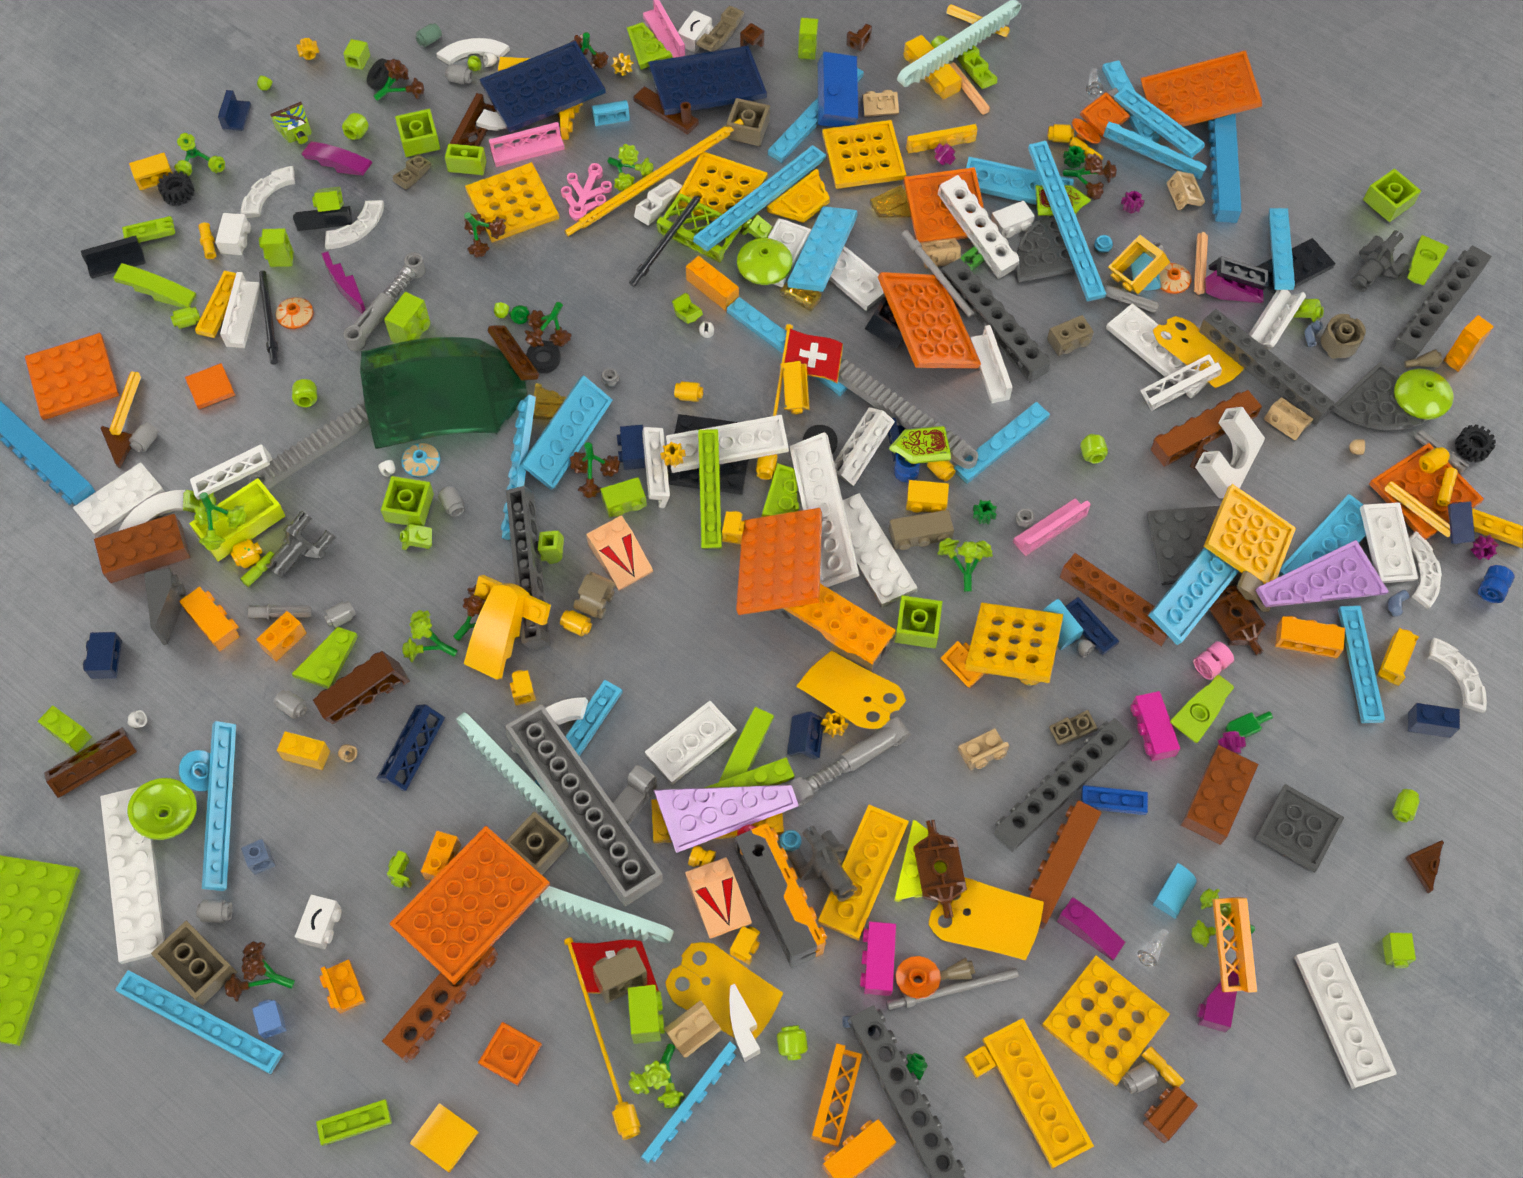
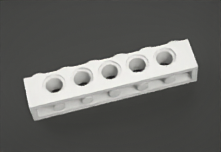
M959 175L942 183L938 190L939 197L978 252L984 257L985 262L995 276L1000 279L1014 271L1020 261L1018 254L1012 251L1007 239L999 233L997 225L989 219L987 211L979 205L977 197L969 191L967 183L961 180Z

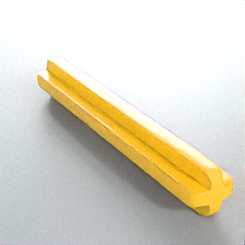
M952 4L947 8L948 15L971 24L983 18ZM1004 26V28L1000 27V30H996L995 34L1007 37L1010 28Z
M131 371L129 373L109 428L112 435H120L141 379L139 372Z
M1393 481L1387 484L1384 489L1387 493L1443 535L1450 537V525L1448 522Z

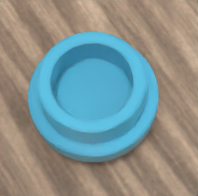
M1107 235L1099 236L1094 242L1095 249L1102 253L1109 252L1113 246L1111 238Z
M787 830L782 833L780 845L785 851L793 852L800 848L802 840L798 832Z

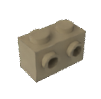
M1083 315L1050 328L1047 340L1056 354L1060 356L1062 354H1069L1079 347L1089 345L1094 331Z

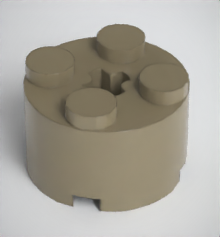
M1349 314L1335 315L1328 322L1321 336V345L1328 353V356L1333 359L1351 357L1357 352L1366 333L1365 326L1358 318L1353 319Z
M590 571L585 576L578 590L580 599H575L573 608L596 619H602L606 612V608H604L606 602H611L615 594L613 590L616 583Z

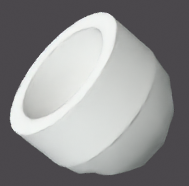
M488 52L483 54L484 66L492 67L497 63V57L494 53Z
M702 322L699 326V334L704 338L712 337L714 334L713 324L711 322Z
M392 460L381 462L378 465L380 473L385 477L395 473V465Z
M141 710L134 711L127 717L128 725L132 728H140L147 723L146 714Z

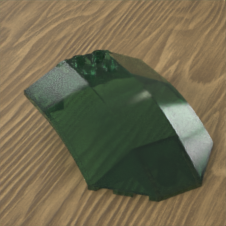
M424 338L361 351L360 375L365 409L375 449L452 434L495 433L497 435L504 421L512 416L519 402L528 395L525 380L519 378L501 350L477 338Z

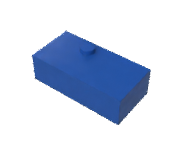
M823 52L817 63L818 125L830 127L855 125L858 120L857 56Z

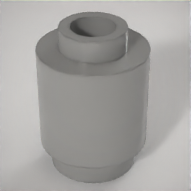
M451 63L450 66L446 67L445 77L450 82L463 85L466 83L470 84L472 70L468 69V67Z
M145 422L130 437V446L137 452H146L157 438L158 430L153 425Z
M448 486L440 491L438 498L447 514H450L451 517H456L465 511L464 502L455 487Z
M342 601L325 610L326 615L323 617L329 627L333 625L334 628H337L352 620L356 613L349 601Z
M282 690L274 699L277 709L293 719L302 717L307 710L306 701L290 691Z
M204 899L201 904H198L196 915L200 918L201 922L224 923L225 920L229 921L232 917V903L226 900Z
M1143 1062L1127 1071L1125 1076L1122 1077V1082L1130 1094H1138L1157 1083L1158 1072L1152 1064L1148 1065L1146 1062Z

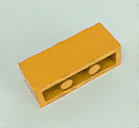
M699 255L686 265V280L725 311L739 297V287Z
M1477 315L1464 327L1443 361L1459 372L1473 359L1494 326Z
M199 586L179 602L220 652L240 637L236 631L239 627L232 618L228 620L225 617L227 613L220 604L216 606L213 603L215 598L209 591L204 592Z
M1282 616L1277 624L1275 647L1338 658L1344 650L1345 628L1338 627L1335 624L1317 623L1315 620H1301L1294 616Z
M879 1119L874 1123L872 1120H869L860 1128L862 1132L858 1136L854 1137L852 1134L842 1142L844 1146L838 1152L832 1150L823 1158L825 1162L822 1168L830 1178H856L895 1146V1139Z

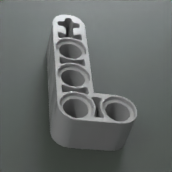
M636 765L627 778L628 785L613 802V805L628 825L657 788L656 776L640 765Z

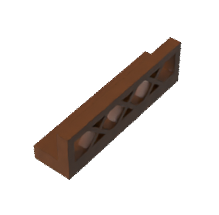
M476 93L450 144L481 145L488 129H476V121L484 109L497 112L493 105L484 102L483 94ZM477 135V140L469 142V137Z
M121 727L44 772L45 779L57 798H60L137 751L129 740L126 731Z

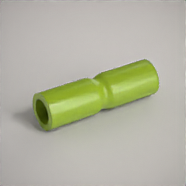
M269 551L255 566L248 570L240 578L243 584L247 587L251 586L263 572H266L268 570L266 565L270 564V560L275 554Z

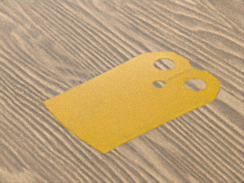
M1174 316L1167 319L1165 325L1159 324L1153 329L1158 343L1187 366L1210 354L1215 363L1218 362L1222 368L1220 376L1208 381L1214 388L1230 382L1244 370L1241 365L1200 333L1199 328L1189 320ZM1175 323H1183L1186 326V330L1177 329ZM1166 331L1170 333L1172 338L1170 340L1164 339L1161 336V332ZM1182 338L1187 339L1188 343H1184ZM1206 361L1205 363L1201 364L1199 367V371L1208 368L1210 366L1209 362Z
M830 651L817 661L796 686L858 727L868 729H880L890 720V714L893 711H899L906 701L903 691L897 684L857 665L834 651ZM892 693L897 697V700L894 703L888 704L883 700L885 694ZM869 696L871 701L865 702L864 697ZM875 711L880 715V718L876 722L868 721L866 718L867 713Z
M965 877L967 890L961 894L958 900H953L951 903L954 916L952 924L947 928H942L938 924L939 917L944 915L941 903H938L937 907L931 911L928 925L941 940L1026 960L1039 930L1044 902ZM965 908H969L971 910V914L969 916H965L963 914V910Z
M706 942L691 943L681 955V964L677 968L672 969L665 982L673 1002L688 1010L701 1000L721 1030L734 1038L729 998L730 986L735 984L757 1023V1029L751 1032L756 1040L772 1018L783 992L750 971L715 944ZM702 951L706 954L707 960L703 965H696L693 962L692 957L695 952ZM680 977H685L690 982L689 988L685 991H679L675 986L676 980ZM709 977L710 984L704 985L702 978Z

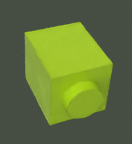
M350 40L343 53L346 66L363 70L370 57L367 42Z
M1388 933L1382 938L1386 965H1394V968L1402 969L1409 967L1416 960L1412 933Z

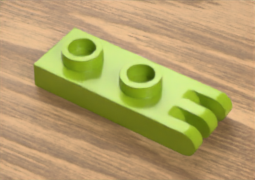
M171 216L122 227L124 238L136 235L140 243L175 234L173 218Z

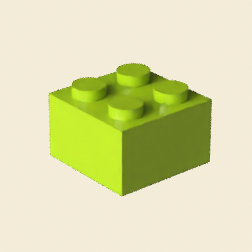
M430 109L395 116L405 157L441 150Z
M1394 168L1369 186L1363 200L1388 222H1391L1415 204L1421 190Z
M404 292L384 318L391 341L409 350L414 344L418 343L420 336L429 328L431 323L425 301L408 292Z
M391 476L381 507L384 521L407 526L408 524L425 526L434 496L431 483Z
M901 595L895 643L936 649L943 601Z
M655 985L629 987L628 1001L633 1043L661 1041V1034H665L663 1014L659 1015V1011H663L661 991L657 992Z

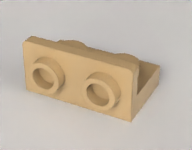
M884 90L882 93L868 91L862 94L861 103L863 105L864 117L899 114L897 92Z
M1177 171L1167 181V186L1177 210H1182L1187 204L1202 206L1205 203L1194 174Z
M955 238L920 242L921 248L937 267L946 266L961 258L960 245Z
M1281 397L1271 406L1264 420L1291 439L1297 440L1301 433L1311 424L1313 418Z
M993 729L958 746V751L969 770L974 768L981 769L993 759L1000 760L1005 757L1009 744L1008 742L1004 743L996 729Z
M700 1000L666 1026L664 1030L677 1050L686 1058L709 1039L713 1038L721 1031V1028Z

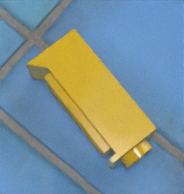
M801 361L782 363L780 365L785 369L783 371L785 405L787 406L784 407V410L790 411L791 414H802L804 410H809L807 364H801Z
M1399 628L1392 636L1377 677L1399 686L1406 678L1404 672L1419 636L1409 630Z

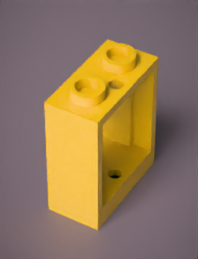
M1139 235L1108 268L1112 273L1110 276L1117 283L1121 281L1127 291H1134L1136 294H1139L1170 261L1162 250ZM1143 252L1154 260L1133 281L1122 274Z

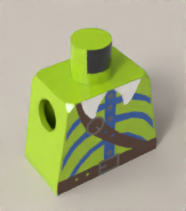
M301 101L270 114L275 129L288 143L298 141L299 144H305L308 141L307 136L311 135L312 132Z

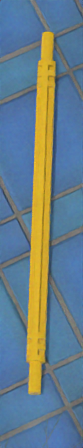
M738 119L737 121L733 122L736 124L744 125L741 119ZM722 127L578 219L577 223L564 230L565 234L569 237L581 228L585 229L729 137L734 129L732 127Z

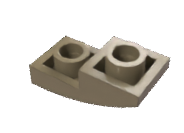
M419 154L406 161V168L393 175V182L407 190L431 167V162Z
M1243 571L1238 581V590L1246 600H1254L1262 612H1269L1271 607L1266 608L1255 591L1264 583L1253 574Z
M1089 710L1070 719L1067 717L1049 726L1058 746L1098 730Z

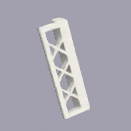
M242 272L236 273L220 332L226 347L245 348L261 289L259 282L246 281Z
M1277 290L1249 335L1266 349L1273 348L1305 299V293L1301 292L1291 295L1288 290Z
M987 325L984 328L983 335L970 337V340L981 362L979 370L990 402L996 403L1010 400L1013 387L991 325Z
M1208 354L1140 390V393L1150 410L1153 411L1220 376L1222 368ZM1208 361L1210 367L1199 371L1200 365ZM1184 373H1195L1193 376L1181 380ZM1166 382H1177L1172 387L1164 389ZM1151 390L1160 391V393L1151 398L1147 395V392Z
M868 408L834 461L837 477H841L851 486L855 485L895 422L883 410Z
M644 427L642 433L649 499L658 500L659 508H665L670 492L667 466L660 453L664 452L663 445L665 446L663 428Z
M260 444L191 478L190 481L195 497L199 500V495L203 492L209 495L269 466L270 461H272L271 454Z

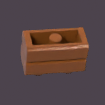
M1178 1086L1171 1090L1167 1087L1158 1097L1161 1100L1157 1107L1152 1105L1144 1114L1147 1119L1143 1122V1125L1163 1143L1168 1142L1198 1107L1197 1103Z

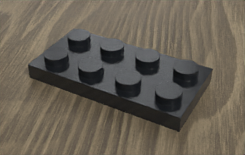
M1313 238L1292 248L1294 288L1334 268L1336 264ZM1272 259L1256 267L1268 270L1267 289L1274 296L1277 290H1274Z

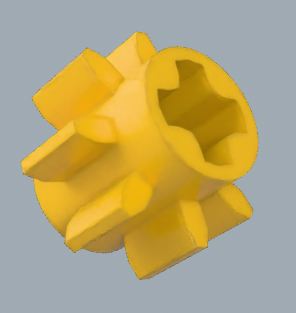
M303 38L300 40V44L296 45L299 57L303 56L306 60L314 59L316 53H319L316 40L312 41L310 38Z
M619 53V58L613 57L614 63L611 67H614L616 70L615 74L621 72V75L625 76L627 74L626 71L632 72L631 66L634 62H631L629 59L630 55L624 57L623 53Z
M670 442L666 446L663 445L664 452L660 453L661 459L665 461L666 466L671 465L675 468L680 463H684L682 457L686 456V453L682 449L681 443L677 445Z
M827 712L825 715L826 719H823L821 725L825 726L824 733H828L832 738L837 734L843 736L844 729H847L849 725L845 722V717L837 712L833 714Z

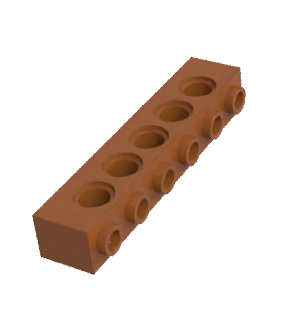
M1074 553L1063 566L1059 578L1162 647L1169 636L1148 616L1154 609V605L1077 553Z
M491 946L479 959L478 964L471 967L463 976V981L459 985H453L440 973L382 1042L406 1063L409 1059L413 1060L419 1054L420 1046L425 1040L429 1041L435 1035L436 1027L450 1017L452 1008L456 1004L459 1005L463 1002L469 988L479 983L482 978L481 974L485 969H489L495 964L496 956L498 955L496 949ZM441 994H448V999L444 1003L437 1002ZM426 1012H432L433 1015L429 1021H422V1016ZM416 1030V1037L412 1040H407L408 1032Z

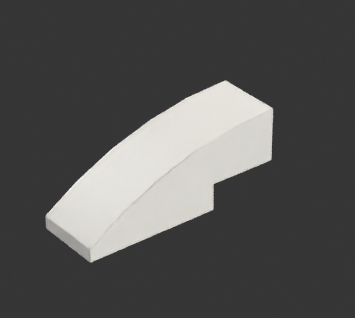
M671 178L648 192L645 200L636 205L634 217L649 226L672 205L682 185Z
M733 984L730 986V1018L738 1050L743 1061L746 1062L760 1054V1048L751 1033L757 1029V1023L736 985Z

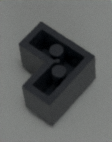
M884 296L866 325L865 330L897 349L903 337L886 296Z

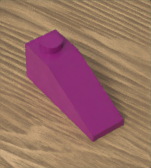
M1217 270L1205 278L1206 293L1220 300L1264 302L1263 290L1217 276Z
M1074 897L1071 898L1056 921L1112 961H1114L1126 943L1096 913Z
M1232 971L1227 977L1228 986L1239 984L1238 975ZM1220 980L1202 1004L1199 1003L1196 1013V1016L1200 1017L1198 1025L1227 1032L1232 1025L1237 991L1223 992Z

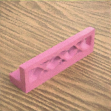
M653 0L654 9L643 13V19L648 28L654 34V37L661 41L666 50L672 53L673 58L685 56L684 42L661 2Z
M558 122L489 139L490 150L496 167L565 150ZM555 130L556 132L552 134H546L548 131ZM531 135H538L536 138H530ZM520 139L519 142L512 143L514 140ZM496 144H503L501 147L494 148Z
M1075 498L1016 536L1013 543L1027 556L1085 518L1091 504L1088 500L1080 504Z

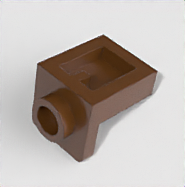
M865 24L862 29L858 30L857 34L849 31L847 33L846 45L862 51L871 40L872 26Z

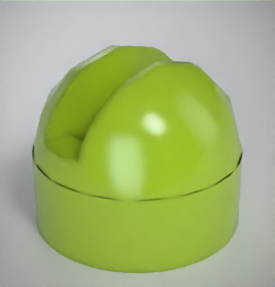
M476 55L469 57L467 61L468 68L472 71L480 70L482 67L480 58Z
M260 75L257 80V86L262 91L270 89L273 83L271 79Z
M502 302L495 303V316L500 319L505 318L509 313V306Z

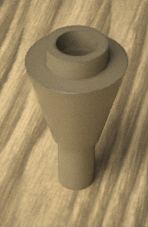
M1434 349L1416 359L1404 361L1405 368L1415 366L1439 368L1440 363H1442V354Z
M966 957L948 967L947 970L940 971L941 981L946 979H972L971 975L976 974L972 960L967 961Z

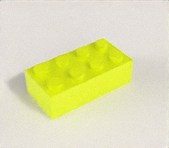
M258 478L216 505L225 510H233L235 506H243L247 517L243 525L237 528H230L227 522L228 517L218 512L219 519L216 522L213 521V529H215L216 535L225 539V542L220 545L219 549L209 550V552L219 562L233 552L232 548L234 545L246 539H253L286 516L281 505ZM193 520L189 523L199 539L207 536V524L200 525L199 520Z

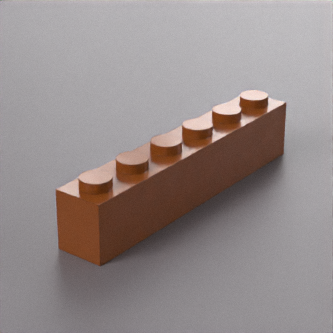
M1249 390L1242 393L1238 392L1231 399L1219 402L1211 410H1204L1198 417H1191L1183 425H1176L1168 433L1156 436L1153 440L1151 451L1165 467L1197 450L1202 440L1206 441L1204 444L1206 445L1226 434L1219 424L1226 408L1243 407L1249 417L1254 419L1258 416L1262 406Z
M1079 800L1075 807L1070 805L1065 815L1069 819L1066 825L1061 823L1056 833L1060 837L1057 843L1052 841L1047 851L1050 857L1047 861L1043 859L1037 870L1041 873L1038 880L1033 878L1028 888L1031 891L1029 898L1044 902L1039 926L1042 930L1045 928L1102 813Z

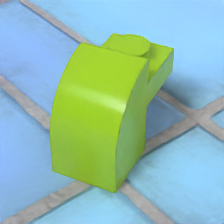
M559 530L539 532L538 551L541 554V561H547L549 564L560 562L563 557V535Z

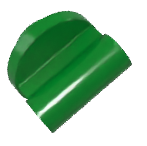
M522 305L515 306L509 312L510 318L516 324L526 323L528 321L527 317L530 315L527 306Z
M918 1053L907 1054L908 1064H906V1067L910 1073L913 1072L918 1080H921L924 1071L928 1067L925 1058Z

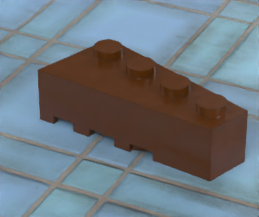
M384 651L373 654L364 664L356 666L347 676L339 678L330 688L322 690L313 701L323 719L331 724H335L358 711L357 707L359 705H369L375 701L377 695L384 692L389 694L394 691L393 686L401 682L405 685L410 680L400 663Z

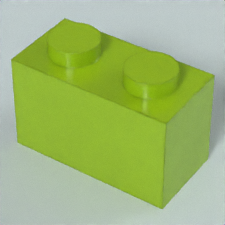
M801 18L798 58L815 60L818 19Z
M448 144L445 161L448 172L484 175L487 162L484 147Z
M340 186L318 189L314 196H312L314 208L317 207L318 212L338 210L344 205Z
M262 229V237H259V246L263 248L264 258L268 260L270 267L293 266L294 250L286 229Z
M639 477L600 488L602 500L609 518L613 516L619 517L624 513L638 511L647 506L646 496Z
M53 705L37 721L47 732L76 753L92 738L81 725Z

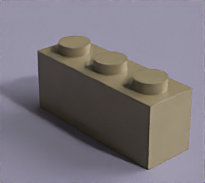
M949 510L891 519L889 523V533L894 550H907L914 546L925 547L932 543H940L946 538L953 539L954 528Z

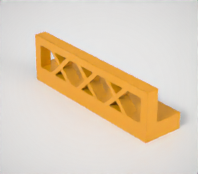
M1229 897L1212 899L1222 991L1257 992L1247 898ZM1231 903V913L1227 918L1221 914L1220 904ZM1227 925L1232 927L1234 935L1229 941L1223 937V930ZM1229 948L1236 952V959L1232 964L1225 959V953ZM1232 971L1238 975L1239 985L1228 986L1227 977Z
M836 1043L811 1138L812 1140L839 1147L862 1054L846 1050L845 1045ZM843 1055L856 1059L855 1066L848 1071H845L841 1064ZM839 1069H841L843 1074L838 1076ZM853 1072L852 1078L850 1080L848 1074ZM845 1077L850 1085L849 1089L839 1094L835 1087L836 1081ZM833 1092H835L837 1097L832 1099ZM845 1095H847L846 1101H845V1103H844L842 1097H844ZM839 1099L844 1108L843 1113L833 1117L829 1107L831 1103ZM827 1114H828L831 1120H829V1121L826 1122V1118H827ZM839 1118H841L840 1124H839V1126H838L836 1120H838ZM832 1122L838 1131L836 1140L822 1136L824 1127Z

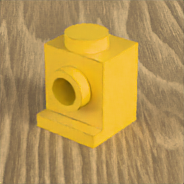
M726 511L722 530V542L741 544L745 522L742 521L743 514L741 512Z
M528 670L513 672L511 674L513 682L509 684L515 706L535 701L536 698Z
M745 926L741 927L730 948V955L750 965L752 962V955L750 954H755L760 945V942H758L760 931L751 926L748 928Z

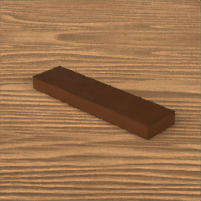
M500 325L489 326L488 333L521 380H537L539 373L507 327Z

